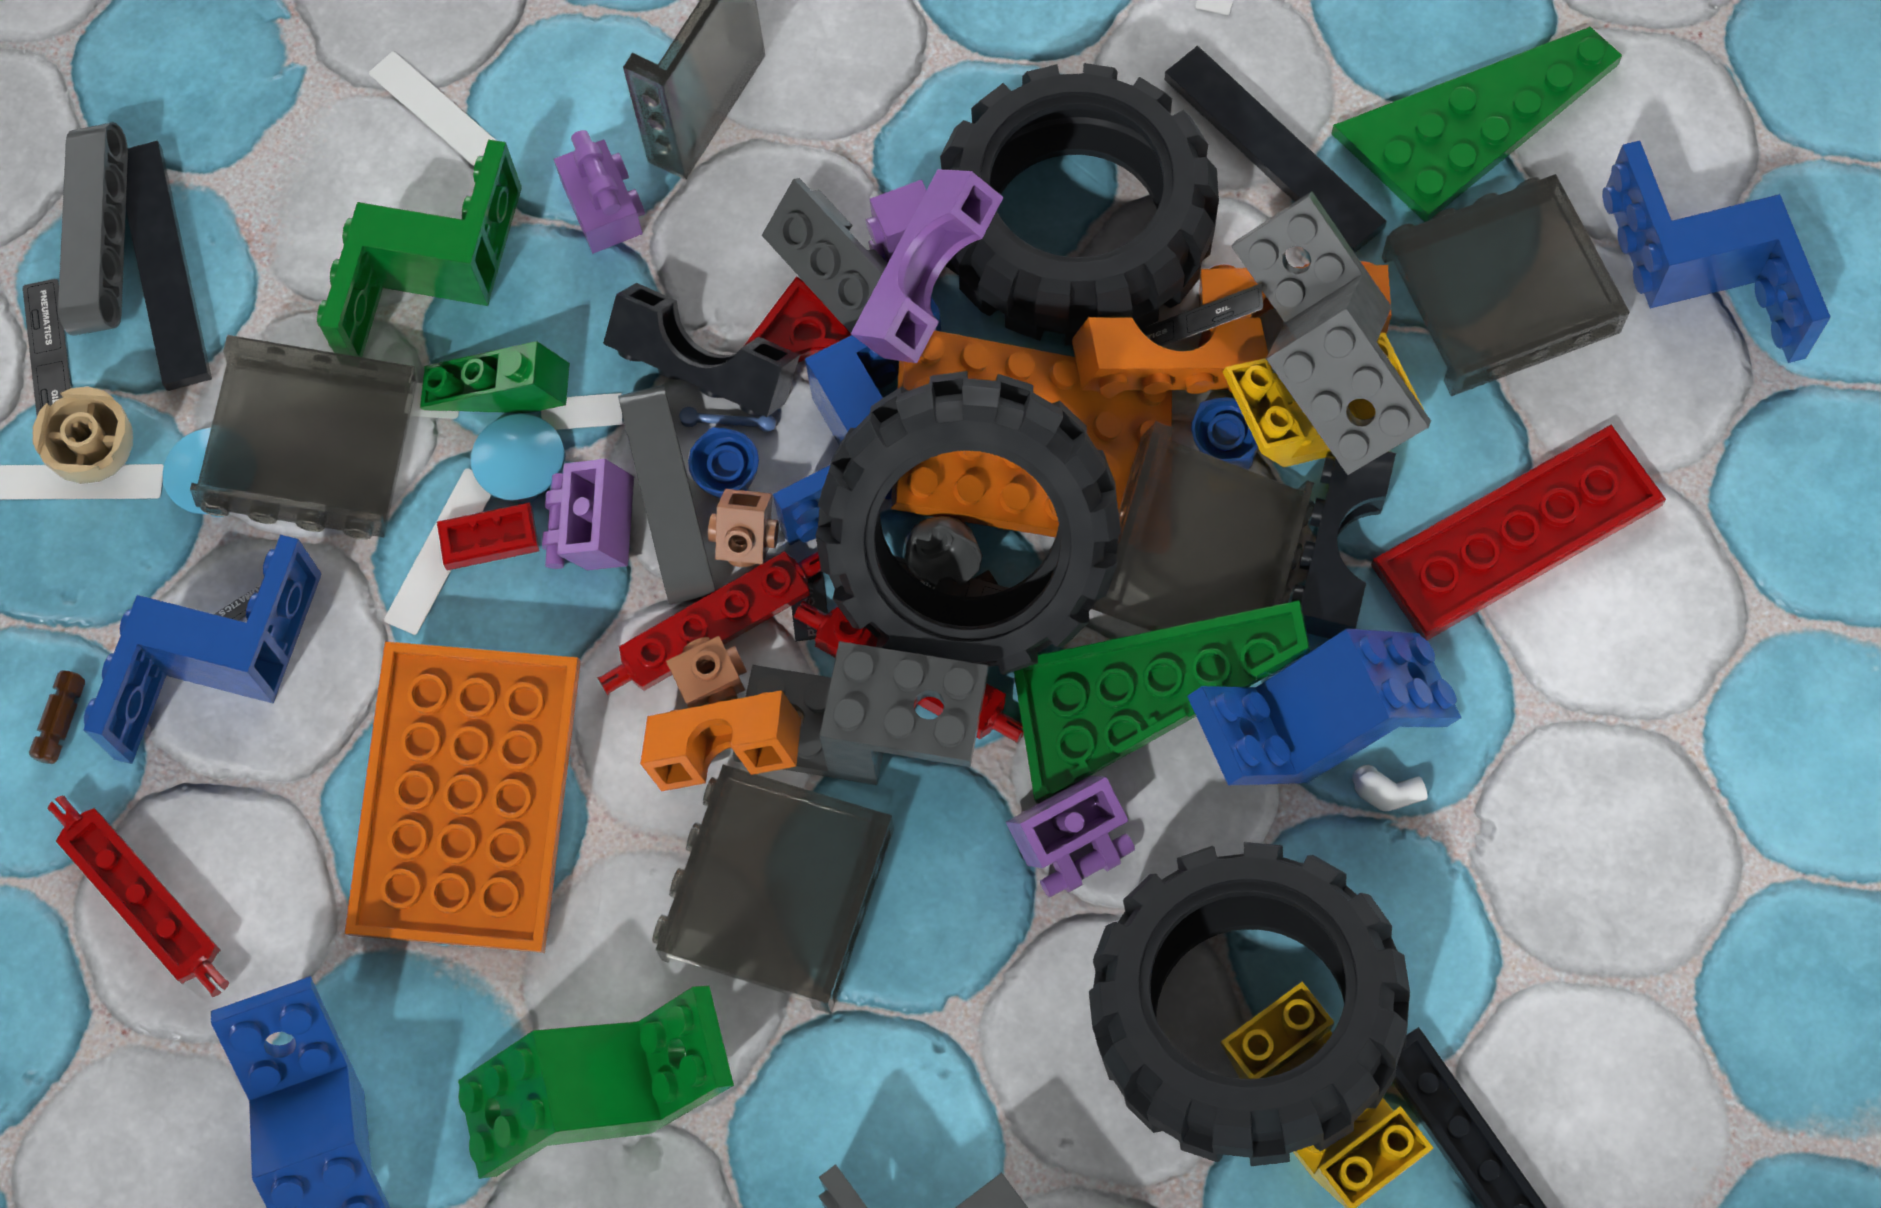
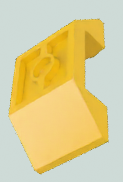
M1380 333L1377 340L1378 345L1421 405L1386 333ZM1266 358L1225 367L1223 374L1261 454L1282 467L1326 458V455L1334 456L1278 375L1273 373ZM1355 399L1349 403V409L1356 418L1370 419L1375 415V408L1368 400Z
M1302 981L1222 1040L1220 1044L1240 1079L1267 1078L1290 1071L1313 1057L1331 1037L1334 1021ZM1382 1098L1377 1108H1367L1354 1121L1353 1132L1326 1149L1319 1151L1312 1145L1293 1153L1311 1177L1345 1208H1357L1434 1148L1401 1106L1393 1111L1386 1100Z

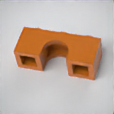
M782 690L763 692L759 695L728 701H717L713 704L682 710L676 709L666 713L647 716L640 764L661 791L705 784L711 761L716 755L728 748L733 749L751 775L796 767L801 717Z

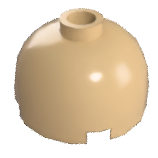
M92 387L70 388L60 393L63 398L56 400L51 406L46 403L40 409L33 425V445L44 464L63 479L80 484L100 482L115 475L126 463L133 447V428L123 407L106 391Z

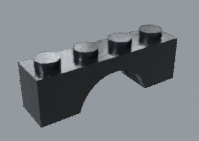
M638 283L616 294L603 342L604 345L617 350L618 354L624 359L635 362L642 361L658 368V372L667 378L674 380L682 379L698 386L699 390L707 396L725 398L740 405V409L747 414L768 417L785 404L800 356L761 337H757L742 347L736 354L719 355L711 353L697 345L686 333L679 317L677 300Z
M1388 451L1347 475L1334 456L1326 455L1320 483L1328 484L1329 486L1325 499L1316 497L1310 520L1311 526L1319 528L1315 542L1306 540L1299 566L1300 569L1308 570L1305 586L1295 584L1291 602L1300 601L1307 634L1331 639L1345 629H1356L1366 583L1355 576L1344 564L1338 550L1337 538L1344 528L1355 520L1381 514L1396 453Z

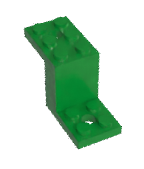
M488 139L484 155L477 157L473 172L475 186L472 196H466L464 199L462 219L357 202L353 217L348 218L343 227L342 239L344 246L340 259L336 258L331 266V288L327 300L321 301L317 312V324L341 366L359 369L383 288L488 306L522 189L506 142Z
M708 985L689 988L636 1022L533 1030L459 1079L458 1099L462 1111L465 1112L469 1130L470 1156L476 1164L478 1178L482 1179L497 1177L546 1146L652 1134L733 1087L734 1083L710 986Z

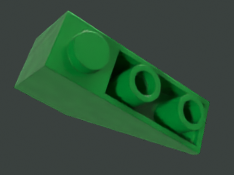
M538 341L426 365L424 366L420 408L426 411L532 413L565 406L570 363Z

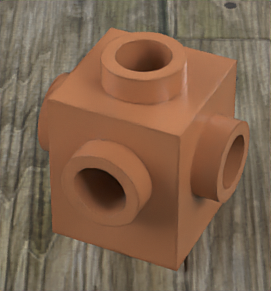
M734 489L724 490L717 505L716 514H711L708 526V541L716 542L715 560L728 561L731 565L737 567L763 564L769 548H776L779 534V521L771 519L772 493Z
M719 636L711 640L709 637L696 639L683 648L684 653L666 661L688 708L713 704L717 701L737 699V694L745 691L739 676L746 673L747 670L735 646L726 650Z

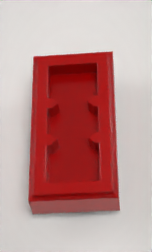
M530 502L437 521L443 565L447 571L540 551L533 509Z

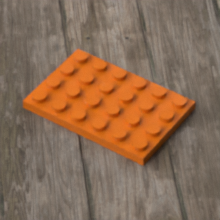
M936 330L933 331L917 363L899 361L898 388L902 386L908 391L929 384L930 376L967 371L968 379L996 381L998 374L1033 385V393L1050 403L1061 401L1086 425L1087 435L1097 450H1103L1116 484L1121 529L1117 548L1160 556L1169 550L1172 390L1159 394H1146L1143 390H1124L1112 395H1105L1100 391H1082L1075 357ZM954 451L940 454L917 464L892 486V510L933 517L951 516L963 522L1049 537H1056L1058 517L1043 487L1026 470L994 454L980 451Z
M385 641L344 934L358 937L545 953L581 661L578 657Z

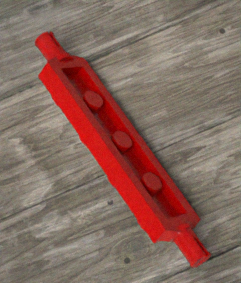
M784 551L620 645L619 651L622 664L597 677L605 693L609 695V693L631 680L645 691L672 675L666 661L684 653L683 648L690 642L702 637H709L711 640L719 636L723 645L808 597L810 593L807 579L821 571L818 551L798 563Z
M802 601L801 606H798L794 614V619L817 630L815 647L836 658L839 641L876 647L877 637L866 627L862 629L853 628L839 607L826 614L806 601ZM987 683L976 738L982 739L991 733L992 730H995L1018 744L1024 736L1022 723L1003 713L1006 694ZM934 697L923 698L917 703L937 716L944 709L943 703Z
M64 795L55 798L58 804L66 811L64 814L53 802L47 808L64 826L56 839L58 845L176 980L184 984L186 981L196 977L212 997L221 994L222 992L210 980L212 978L223 990L229 985V981L212 965L221 949L95 808L79 814Z

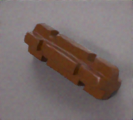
M65 670L57 673L52 687L56 689V692L49 695L37 731L41 732L40 736L34 737L29 750V756L34 760L46 764L57 762L62 746L58 745L60 740H65L78 705L74 703V699L81 697L85 686V679L81 675Z

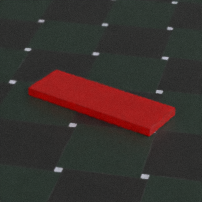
M1611 424L1372 560L1371 566L1416 632L1420 633L1426 640H1429L1660 508L1665 503L1666 498Z

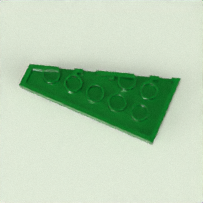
M1587 27L1334 124L1331 134L1415 214L1427 223L1616 68L1620 63L1622 54L1593 28Z
M1300 601L1038 655L1037 664L1014 671L1035 802L1037 804L1043 802L1196 717L1187 696L1201 686L1249 687L1310 653Z

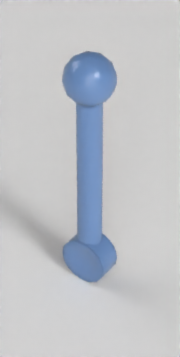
M685 407L679 414L680 421L685 427H693L700 422L759 427L764 432H770L776 426V420L772 415L768 417L760 416L758 418L697 413L693 407Z

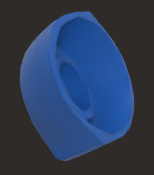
M1224 397L1201 402L1193 418L1191 429L1199 452L1210 461L1219 465L1249 470L1258 450V445L1236 399Z
M712 427L691 448L688 459L689 472L700 488L718 498L722 497L725 489L747 491L757 473L759 462L758 450L745 434L736 430Z

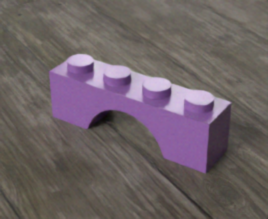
M937 169L855 324L851 335L882 358L917 363L939 322L934 317L930 304L933 287L939 274L957 252L968 244L983 238L1004 197L972 171Z

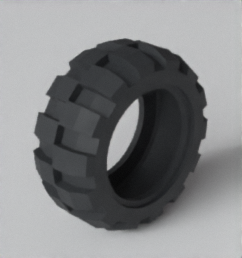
M1084 63L1083 73L1060 74L1058 64L1027 71L1022 76V86L1012 91L1002 83L971 108L972 123L963 120L954 128L940 156L942 170L972 171L1000 195L1017 175L1040 161L1063 155L1094 156L1113 162L1129 171L1143 184L1152 197L1157 211L1145 229L1125 245L1103 254L1087 257H1066L1039 250L1017 237L996 211L983 238L968 244L949 260L946 267L959 275V289L982 313L991 316L999 310L1005 314V328L1039 341L1045 330L1065 334V345H1072L1073 337L1088 317L1133 318L1140 330L1159 320V307L1164 304L1172 308L1181 303L1200 279L1203 260L1211 254L1219 204L1217 168L1207 158L1209 144L1193 119L1184 110L1171 115L1172 98L1168 94L1141 77L1136 80L1134 85L1117 80L1118 71L1114 67Z
M967 371L930 376L929 384L910 391L901 386L873 404L869 415L856 428L848 430L833 455L818 503L819 522L815 536L821 571L830 576L835 588L832 599L853 628L862 629L866 627L877 637L876 647L988 665V667L998 666L1002 675L1037 664L1038 652L1051 644H1054L1056 647H1065L1090 622L1089 611L1096 600L1106 597L1118 564L1117 545L1121 529L1116 484L1103 450H1097L1087 435L1086 425L1061 401L1050 403L1033 393V385L1000 374L997 375L996 381L968 379ZM980 451L1003 457L1026 470L1037 480L1049 496L1059 521L1054 543L1043 562L1032 574L1015 586L985 596L965 597L950 595L934 590L916 580L899 564L887 545L881 525L880 507L892 486L917 464L944 453Z
M1244 842V854L1217 857L1215 847L1210 846L1178 857L1177 871L1162 880L1157 874H1149L1123 899L1124 914L1118 922L1105 926L1093 958L1095 978L1093 988L1089 990L1092 1029L1108 1078L1115 1082L1123 1094L1126 1107L1153 1133L1164 1131L1180 1142L1182 1151L1218 1163L1223 1155L1249 1157L1250 1166L1290 1162L1289 1153L1312 1145L1319 1151H1322L1353 1132L1354 1121L1367 1108H1377L1396 1077V1066L1402 1048L1406 1046L1410 987L1405 956L1397 951L1391 937L1392 925L1371 895L1365 893L1357 895L1346 885V873L1314 855H1308L1304 863L1284 858L1283 845ZM1237 930L1270 931L1282 934L1303 944L1324 962L1339 986L1344 1007L1336 1029L1329 1040L1313 1057L1298 1067L1276 1076L1259 1079H1237L1218 1075L1199 1067L1184 1057L1170 1043L1156 1019L1158 1000L1162 987L1179 960L1195 946L1211 937Z

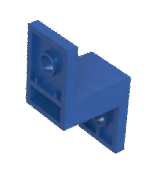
M1641 141L1623 144L1615 164L1612 165L1607 185L1603 188L1602 198L1607 213L1614 214L1619 227L1617 232L1619 246L1624 254L1629 253L1634 266L1633 280L1635 287L1640 294L1644 293L1650 309L1755 283V296L1758 304L1762 308L1766 307L1772 322L1771 335L1776 347L1782 348L1788 363L1806 359L1831 316L1781 195L1778 194L1671 220Z
M931 296V311L939 321L935 330L941 331L940 310ZM853 335L805 358L812 399L839 445L848 430L856 428L869 415L871 406L883 399L877 388L890 384L895 380L899 372L898 360L882 358ZM830 465L773 494L780 528L789 546L798 541L809 542L816 539L815 535L819 522L818 503ZM892 488L886 495L885 499H891Z
M280 534L275 549H271L267 553L263 564L264 578L258 593L252 594L247 605V623L137 595L132 608L128 609L121 619V636L114 653L109 654L102 668L103 681L96 698L91 699L86 707L83 730L114 760L132 764L166 676L274 703L322 575L299 539Z
M1345 629L1257 687L1201 686L1187 696L1228 786L1309 783L1398 727H1448L1462 718L1455 705L1457 698L1454 690L1448 682L1442 679L1434 663L1435 653L1433 648L1420 633Z
M311 976L212 1010L211 1025L249 1100L252 1180L266 1208H390L371 1166L364 1090ZM277 1032H285L294 1037L289 1043L284 1045H273L266 1041L271 1034Z

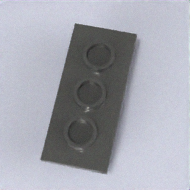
M794 178L766 226L762 237L851 333L888 263L875 249L866 250L849 232L853 225L820 190H810L800 178Z

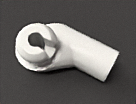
M1363 765L1355 770L1353 774L1356 793L1360 798L1381 811H1392L1427 800L1428 798L1425 784L1420 776L1395 783L1378 772L1377 768L1372 765Z

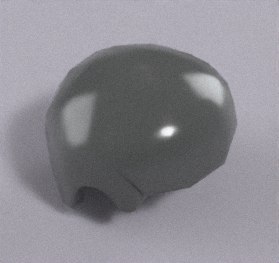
M938 516L920 521L905 538L902 554L911 574L923 581H927L933 587H936L940 581L946 579L953 580L958 585L967 583L980 570L983 557L970 527L960 519L951 516Z

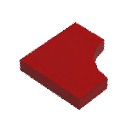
M796 276L745 345L757 337H761L799 354V363L804 361L805 358L851 336V333L803 280Z

